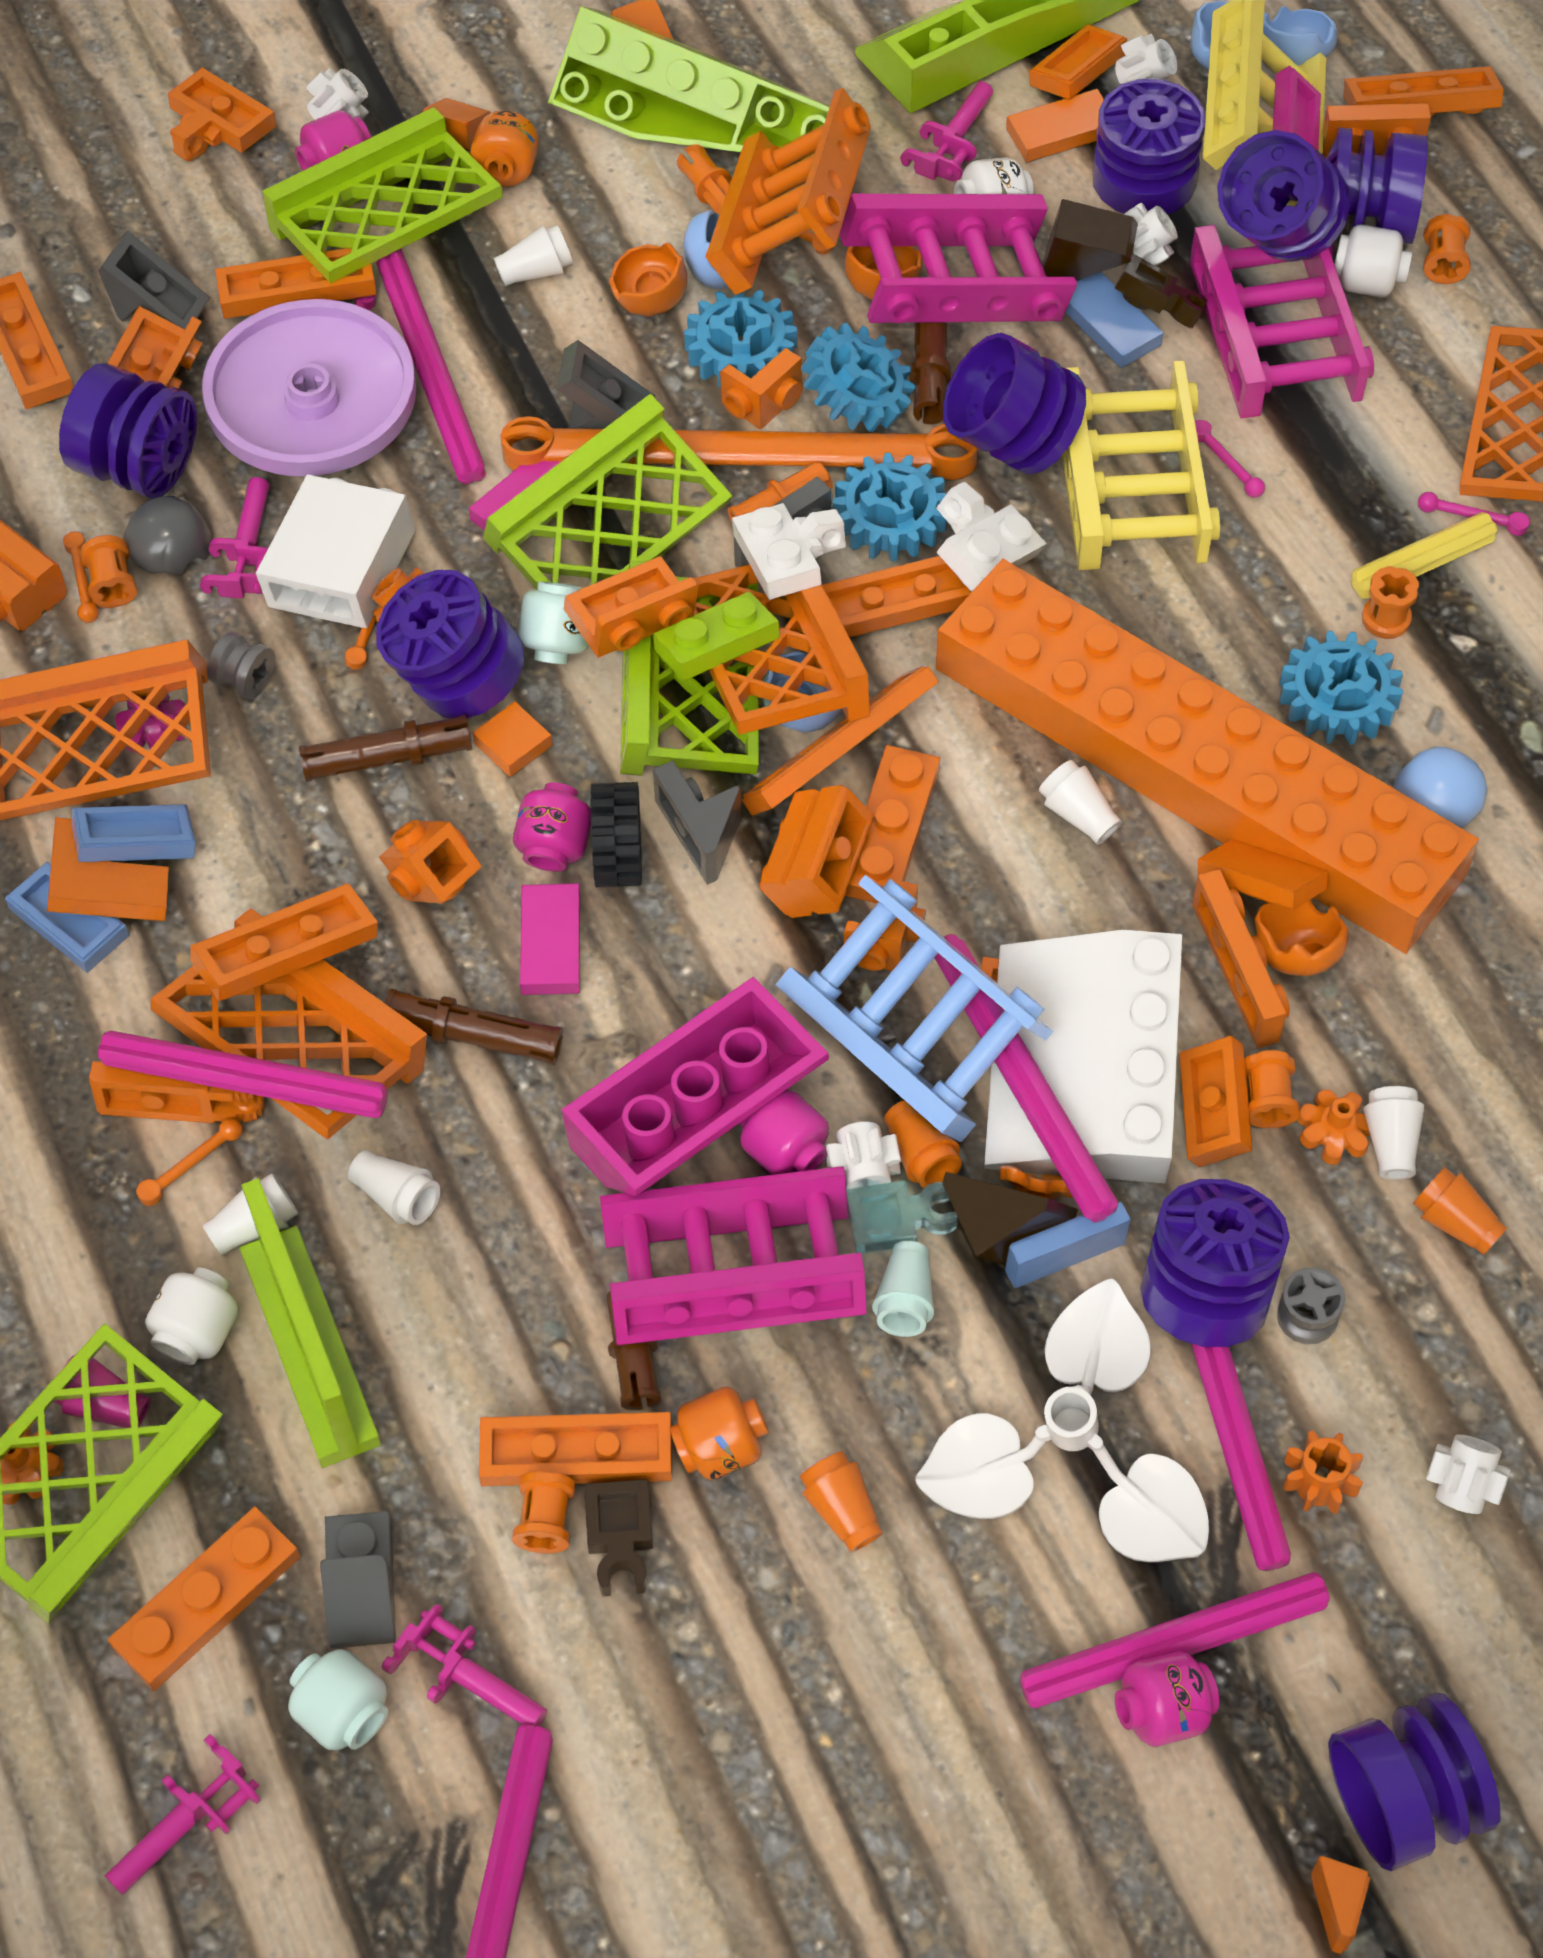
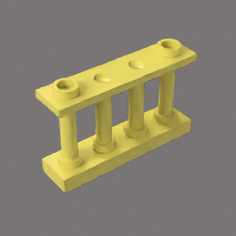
M1231 0L1213 11L1203 159L1215 170L1225 164L1237 146L1257 133L1273 131V118L1259 106V97H1261L1274 109L1275 82L1261 70L1262 61L1275 73L1291 66L1321 93L1319 152L1323 153L1322 130L1324 124L1326 57L1320 52L1302 65H1296L1263 33L1265 0ZM1290 200L1287 205L1294 207L1298 201Z
M1174 361L1170 389L1091 393V389L1086 388V408L1082 424L1071 445L1062 455L1078 570L1100 569L1102 548L1109 547L1112 541L1192 536L1196 563H1206L1208 561L1211 540H1218L1220 536V517L1217 507L1209 508L1193 415L1197 414L1198 389L1196 382H1188L1184 361ZM1079 367L1066 368L1080 376ZM1171 410L1174 430L1098 435L1096 429L1088 430L1087 421L1092 420V415ZM1178 452L1181 472L1104 476L1103 471L1094 472L1093 462H1098L1099 456ZM1185 493L1188 514L1111 519L1109 514H1101L1099 504H1104L1105 498Z

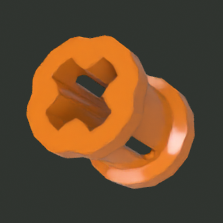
M1451 214L1438 215L1430 219L1423 231L1425 243L1429 246V254L1425 257L1423 264L1425 276L1438 284L1457 283L1469 274L1471 267L1469 255L1465 252V244L1470 237L1469 223L1463 217ZM1442 230V236L1438 237V232ZM1456 261L1455 267L1452 268V262Z
M102 535L94 537L84 543L80 549L81 563L85 568L89 569L91 582L88 585L89 596L92 603L102 608H114L128 604L138 593L134 577L129 574L126 562L130 557L128 544L118 536Z
M1387 566L1379 569L1372 575L1369 590L1371 599L1366 602L1362 611V623L1366 630L1374 636L1383 639H1394L1402 636L1409 629L1412 620V613L1409 607L1416 602L1419 582L1415 575L1407 569Z
M1265 1050L1247 1056L1245 1058V1070L1249 1085L1250 1124L1259 1128H1279L1294 1123L1300 1115L1299 1104L1296 1100L1292 1099L1290 1076L1295 1072L1294 1058L1290 1057L1286 1052L1277 1050Z
M534 1471L522 1475L519 1484L520 1493L524 1495L520 1524L513 1529L512 1542L521 1549L536 1553L552 1554L567 1550L570 1544V1534L565 1530L568 1501L574 1498L575 1481L568 1476L555 1472Z

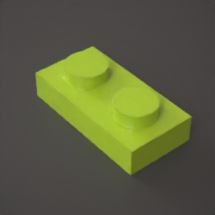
M748 591L653 633L655 651L685 681L779 639L780 632L779 621Z

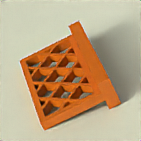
M1491 326L1462 470L1460 495L1543 502V483L1535 482L1529 476L1543 467V440L1537 436L1538 433L1543 431V415L1525 424L1514 414L1515 411L1531 402L1543 411V380L1533 385L1521 374L1539 362L1543 365V329ZM1500 345L1522 346L1529 353L1510 363L1499 353ZM1510 380L1521 393L1502 402L1491 390ZM1503 420L1514 432L1495 443L1483 430ZM1526 442L1537 455L1518 465L1506 452ZM1492 460H1495L1506 471V473L1496 479L1474 477L1477 469Z
M750 564L693 578L699 586L697 598L706 595L720 597L721 599L716 606L750 591L769 612L791 618L784 628L779 627L780 638L772 641L773 643L766 652L754 649L709 670L739 735L838 709L843 710L848 722L870 716L868 672L822 585L769 600L766 594L746 589L751 584L759 583ZM696 603L694 615L712 607ZM787 646L808 652L801 663L779 657ZM733 660L754 666L748 676L726 670ZM768 671L790 677L783 687L761 681ZM804 681L826 687L827 689L826 692L810 696L797 692ZM750 695L772 701L767 707L745 712L742 706Z
M189 640L176 641L0 679V728L23 723L32 729L13 754L1 747L0 733V821L210 777L211 767L203 683L208 682L207 664ZM187 688L188 702L174 720L156 709L168 692ZM129 700L139 708L119 732L104 722L103 718L115 703ZM77 712L85 719L66 743L49 732L62 714ZM152 715L168 726V728L153 747L147 751L131 739L149 716ZM189 722L191 726V732L185 728L189 724ZM98 726L114 737V739L94 763L79 753L78 750ZM181 735L192 742L194 762L169 766L160 759L178 736ZM45 738L61 750L45 770L39 774L24 762L42 739ZM126 746L143 757L142 761L128 776L116 778L107 772V769ZM2 757L7 760V762L4 765L2 762ZM72 757L89 768V771L76 787L61 789L53 783ZM19 769L36 780L22 798L5 801L4 787ZM101 777L105 779V781L98 782ZM47 789H49V790L52 791V792L45 793V791H46Z
M250 908L234 921V928L263 916ZM320 960L237 994L254 995V1011H219L217 998L194 965L151 998V1010L205 1049L262 1060L299 1059V1067L307 1068L306 1059H341L342 1075L380 1082L385 1086L386 1090L399 1079L409 1084L424 1071L427 1033L325 960ZM261 995H285L296 1003V1010L261 1011ZM185 996H211L212 1011L186 1012L176 1003ZM305 1026H328L340 1035V1042L305 1043ZM255 1027V1044H230L219 1036V1028ZM262 1027H297L298 1043H262ZM349 1058H372L384 1068L376 1075H350ZM271 1098L327 1140L357 1116L335 1110L326 1115L315 1106Z

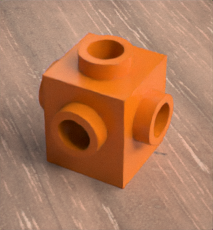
M412 820L400 827L391 836L390 841L393 845L379 856L390 872L387 875V879L392 888L402 898L412 902L438 904L447 902L455 897L464 888L465 882L482 867L469 849L465 837L449 821Z

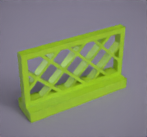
M434 107L262 191L270 231L279 240L288 238L330 284L503 197L502 185L446 131L445 117ZM448 157L453 160L451 167L434 165ZM406 178H411L408 188L392 186ZM422 179L446 182L443 191L419 189ZM456 182L477 184L480 187L471 193L454 192ZM363 199H368L365 209L347 208ZM379 201L403 203L400 212L376 210ZM414 204L438 206L437 210L427 215L411 213ZM319 221H325L322 231L305 229ZM336 222L360 224L357 234L333 232ZM371 225L395 227L393 232L385 236L368 235ZM327 247L352 249L351 253L333 262L325 255Z
M650 393L489 516L483 539L496 554L502 551L536 590L539 581L550 582L543 573L552 574L551 582L558 583L559 575L590 578V586L597 583V579L604 580L628 570L630 560L647 562L662 556L730 503L733 495L664 420L662 416L665 409ZM660 438L674 454L673 468L643 465L644 449ZM636 455V464L626 463ZM681 462L688 470L681 469ZM612 473L635 476L633 499L603 496L604 479ZM642 477L672 480L671 504L642 501ZM680 481L700 483L713 498L702 507L678 505ZM596 486V495L586 494ZM572 504L595 507L593 531L562 527L563 511ZM602 508L632 511L631 535L600 532ZM640 512L670 515L669 533L662 538L638 536ZM678 516L688 517L677 526ZM556 517L555 526H546L548 522ZM530 536L554 538L553 562L530 560L519 545ZM561 539L592 542L591 567L560 563ZM599 544L629 546V564L621 570L599 568ZM638 548H647L646 551L637 557Z
M630 560L629 569L645 562ZM677 577V579H678L679 581H682V580L688 578V577ZM751 584L746 589L758 592V584ZM706 595L698 597L696 603L713 607L721 598ZM653 635L642 639L631 649L622 651L620 774L642 776L645 765L661 766L670 761H674L678 768L756 774L759 766V730L739 735L728 710L712 696L718 692L714 680L705 687H702L693 677L683 681L655 651ZM739 661L732 667L728 666L726 670L740 675L745 672V676H748L754 666ZM659 666L665 670L661 674H659ZM673 679L692 695L676 708L659 693V689ZM753 695L748 697L742 705L745 712L758 709V697ZM700 704L719 720L717 724L705 733H702L685 717V715ZM659 712H660L662 715H664V717L661 718L660 720H659ZM674 725L692 742L683 749L658 747L659 735ZM729 729L745 744V755L724 753L712 741Z
M259 1178L241 1184L259 1240L243 1245L239 1249L321 1468L381 1446L377 1430L298 1226L279 1232Z
M104 1323L0 1438V1461L11 1449L39 1447L41 1481L2 1484L0 1462V1580L29 1603V1608L49 1624L219 1428L223 1414L204 1398L201 1401L196 1399ZM104 1345L126 1362L127 1384L89 1387L88 1363ZM134 1369L150 1382L135 1383ZM81 1373V1388L65 1389ZM163 1392L181 1407L166 1425L138 1427L136 1394ZM128 1395L130 1428L92 1431L90 1398ZM82 1398L84 1432L46 1435L44 1412L56 1400ZM37 1421L38 1436L22 1437ZM155 1437L140 1454L139 1438ZM131 1439L133 1463L123 1474L95 1476L93 1442ZM85 1443L87 1477L49 1480L47 1446ZM113 1485L97 1503L96 1486ZM88 1487L90 1512L80 1523L52 1525L49 1491ZM42 1491L44 1526L5 1530L2 1495ZM70 1534L53 1553L52 1536ZM45 1537L46 1562L27 1582L7 1565L5 1540Z

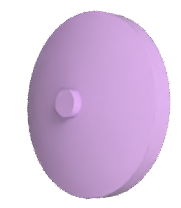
M309 299L287 302L264 309L251 315L231 329L220 340L208 359L202 379V394L206 414L215 436L234 456L253 467L275 474L302 477L307 474L319 476L359 465L386 448L400 434L412 413L416 398V379L412 357L405 341L397 330L383 318L367 309L350 303L325 299Z

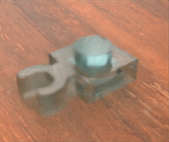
M906 1180L846 1189L847 1210L856 1253L861 1252L863 1254L893 1249L894 1245L901 1241L917 1242L916 1229L920 1228L939 1235L948 1234L956 1230L958 1219L956 1212L939 1214L931 1209V1206L936 1203L950 1201L942 1184L943 1182L932 1183L926 1186L919 1195L909 1196Z

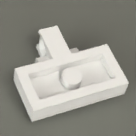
M965 481L951 488L936 508L949 522L955 532V535L945 540L937 554L971 592L1002 558L1019 567L1035 558L1047 544L1032 528L1030 522L1012 504L994 513L992 508L984 504L983 497Z
M784 503L771 507L759 508L753 512L732 518L734 537L769 600L822 585L820 567L815 559L824 553L846 547L844 522L836 509L812 512L807 518L796 517L793 520Z

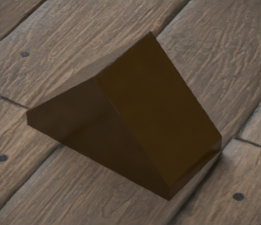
M1062 199L1045 250L1042 266L1046 276L1075 277L1077 281L1131 262L1138 227L1137 221L1132 216Z
M945 1172L942 1183L976 1257L1006 1266L1011 1243L1074 1219L1078 1212L1077 1208L1048 1198Z

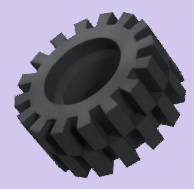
M638 782L591 784V841L595 887L642 886L641 819Z

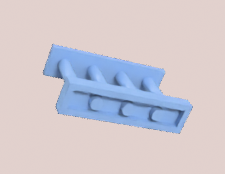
M865 875L858 884L878 901L875 907L821 972L814 970L808 977L789 967L775 985L941 1133L962 1142L976 1126V1123L961 1111L968 1103L964 1099L966 1094L1023 1026L1044 1040H1047L1054 1031L1038 1019L1045 1010L1039 1003L1019 987H1016L1009 994L914 913L911 908L917 900L892 879H889L882 886ZM897 917L920 938L862 1008L855 1006L849 1012L837 1001V998L842 993L839 989L840 985ZM939 953L962 974L903 1045L897 1042L891 1049L877 1037L883 1030L880 1023ZM981 989L1005 1011L947 1081L939 1080L933 1086L919 1074L925 1066L921 1060Z

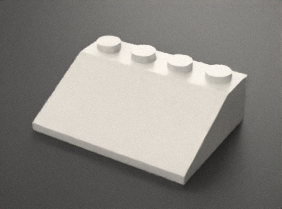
M1116 930L1000 945L997 983L1009 994L1016 987H1019L1039 1003L1045 1010L1038 1019L1054 1031L1047 1040L1037 1036L1024 1026L1018 1033L1104 1179L1164 1184L1166 1182L1172 1159L1182 934ZM995 1062L991 1064L984 1169L1000 1170L1001 1166L1011 1165L1018 1167L1026 1173L1060 1175Z

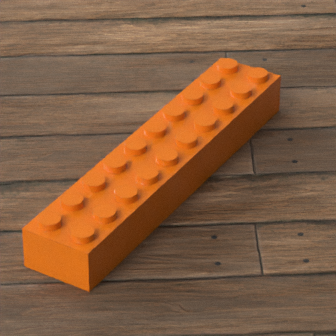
M1003 558L938 629L936 670L1223 844L1231 839H1235L1327 870V889L1315 896L1314 899L1329 908L1334 906L1340 915L1405 954L1409 952L1468 874L1479 838Z

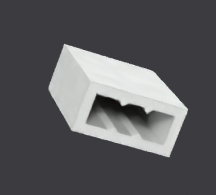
M307 474L256 571V576L268 607L367 629L374 616L373 611L378 607V604L371 598L372 593L379 582L398 567L416 531L406 495L387 488L376 489L348 483L338 478L327 479Z

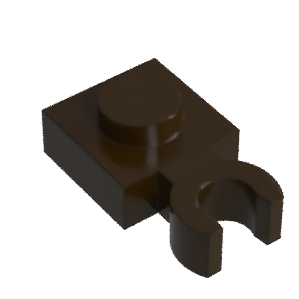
M1134 253L1132 254L1131 262L1126 264L1115 286L1116 290L1122 292L1124 299L1134 307L1142 310L1150 308L1158 314L1163 309L1170 313L1176 321L1192 329L1201 316L1203 307L1207 302V299L1199 293L1176 285L1177 278Z
M648 1479L584 1484L589 1554L607 1553L600 1561L597 1569L601 1594L603 1596H611V1577L620 1570L630 1571L634 1575L637 1594L645 1593L648 1582L646 1566L643 1559L635 1553V1550L653 1549Z

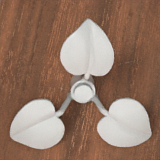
M1107 1279L1079 1295L1067 1306L1051 1327L1045 1345V1358L1050 1374L1061 1383H1082V1385L1061 1388L1048 1398L1044 1410L1046 1425L1036 1429V1435L1029 1445L1020 1450L1018 1432L1005 1419L989 1413L969 1415L956 1421L940 1436L928 1460L915 1478L919 1489L946 1510L976 1519L1001 1518L1018 1510L1031 1497L1034 1490V1481L1029 1468L1024 1462L1032 1459L1046 1441L1052 1440L1056 1446L1067 1451H1079L1089 1447L1093 1450L1109 1477L1118 1485L1104 1495L1099 1507L1102 1533L1107 1542L1117 1552L1135 1561L1163 1562L1199 1557L1205 1552L1208 1543L1209 1521L1207 1509L1197 1484L1185 1468L1168 1457L1147 1454L1141 1456L1133 1463L1126 1477L1119 1470L1103 1445L1102 1438L1097 1435L1099 1429L1097 1408L1093 1398L1090 1396L1093 1386L1106 1392H1119L1129 1388L1146 1371L1151 1351L1149 1335L1144 1323L1114 1279Z

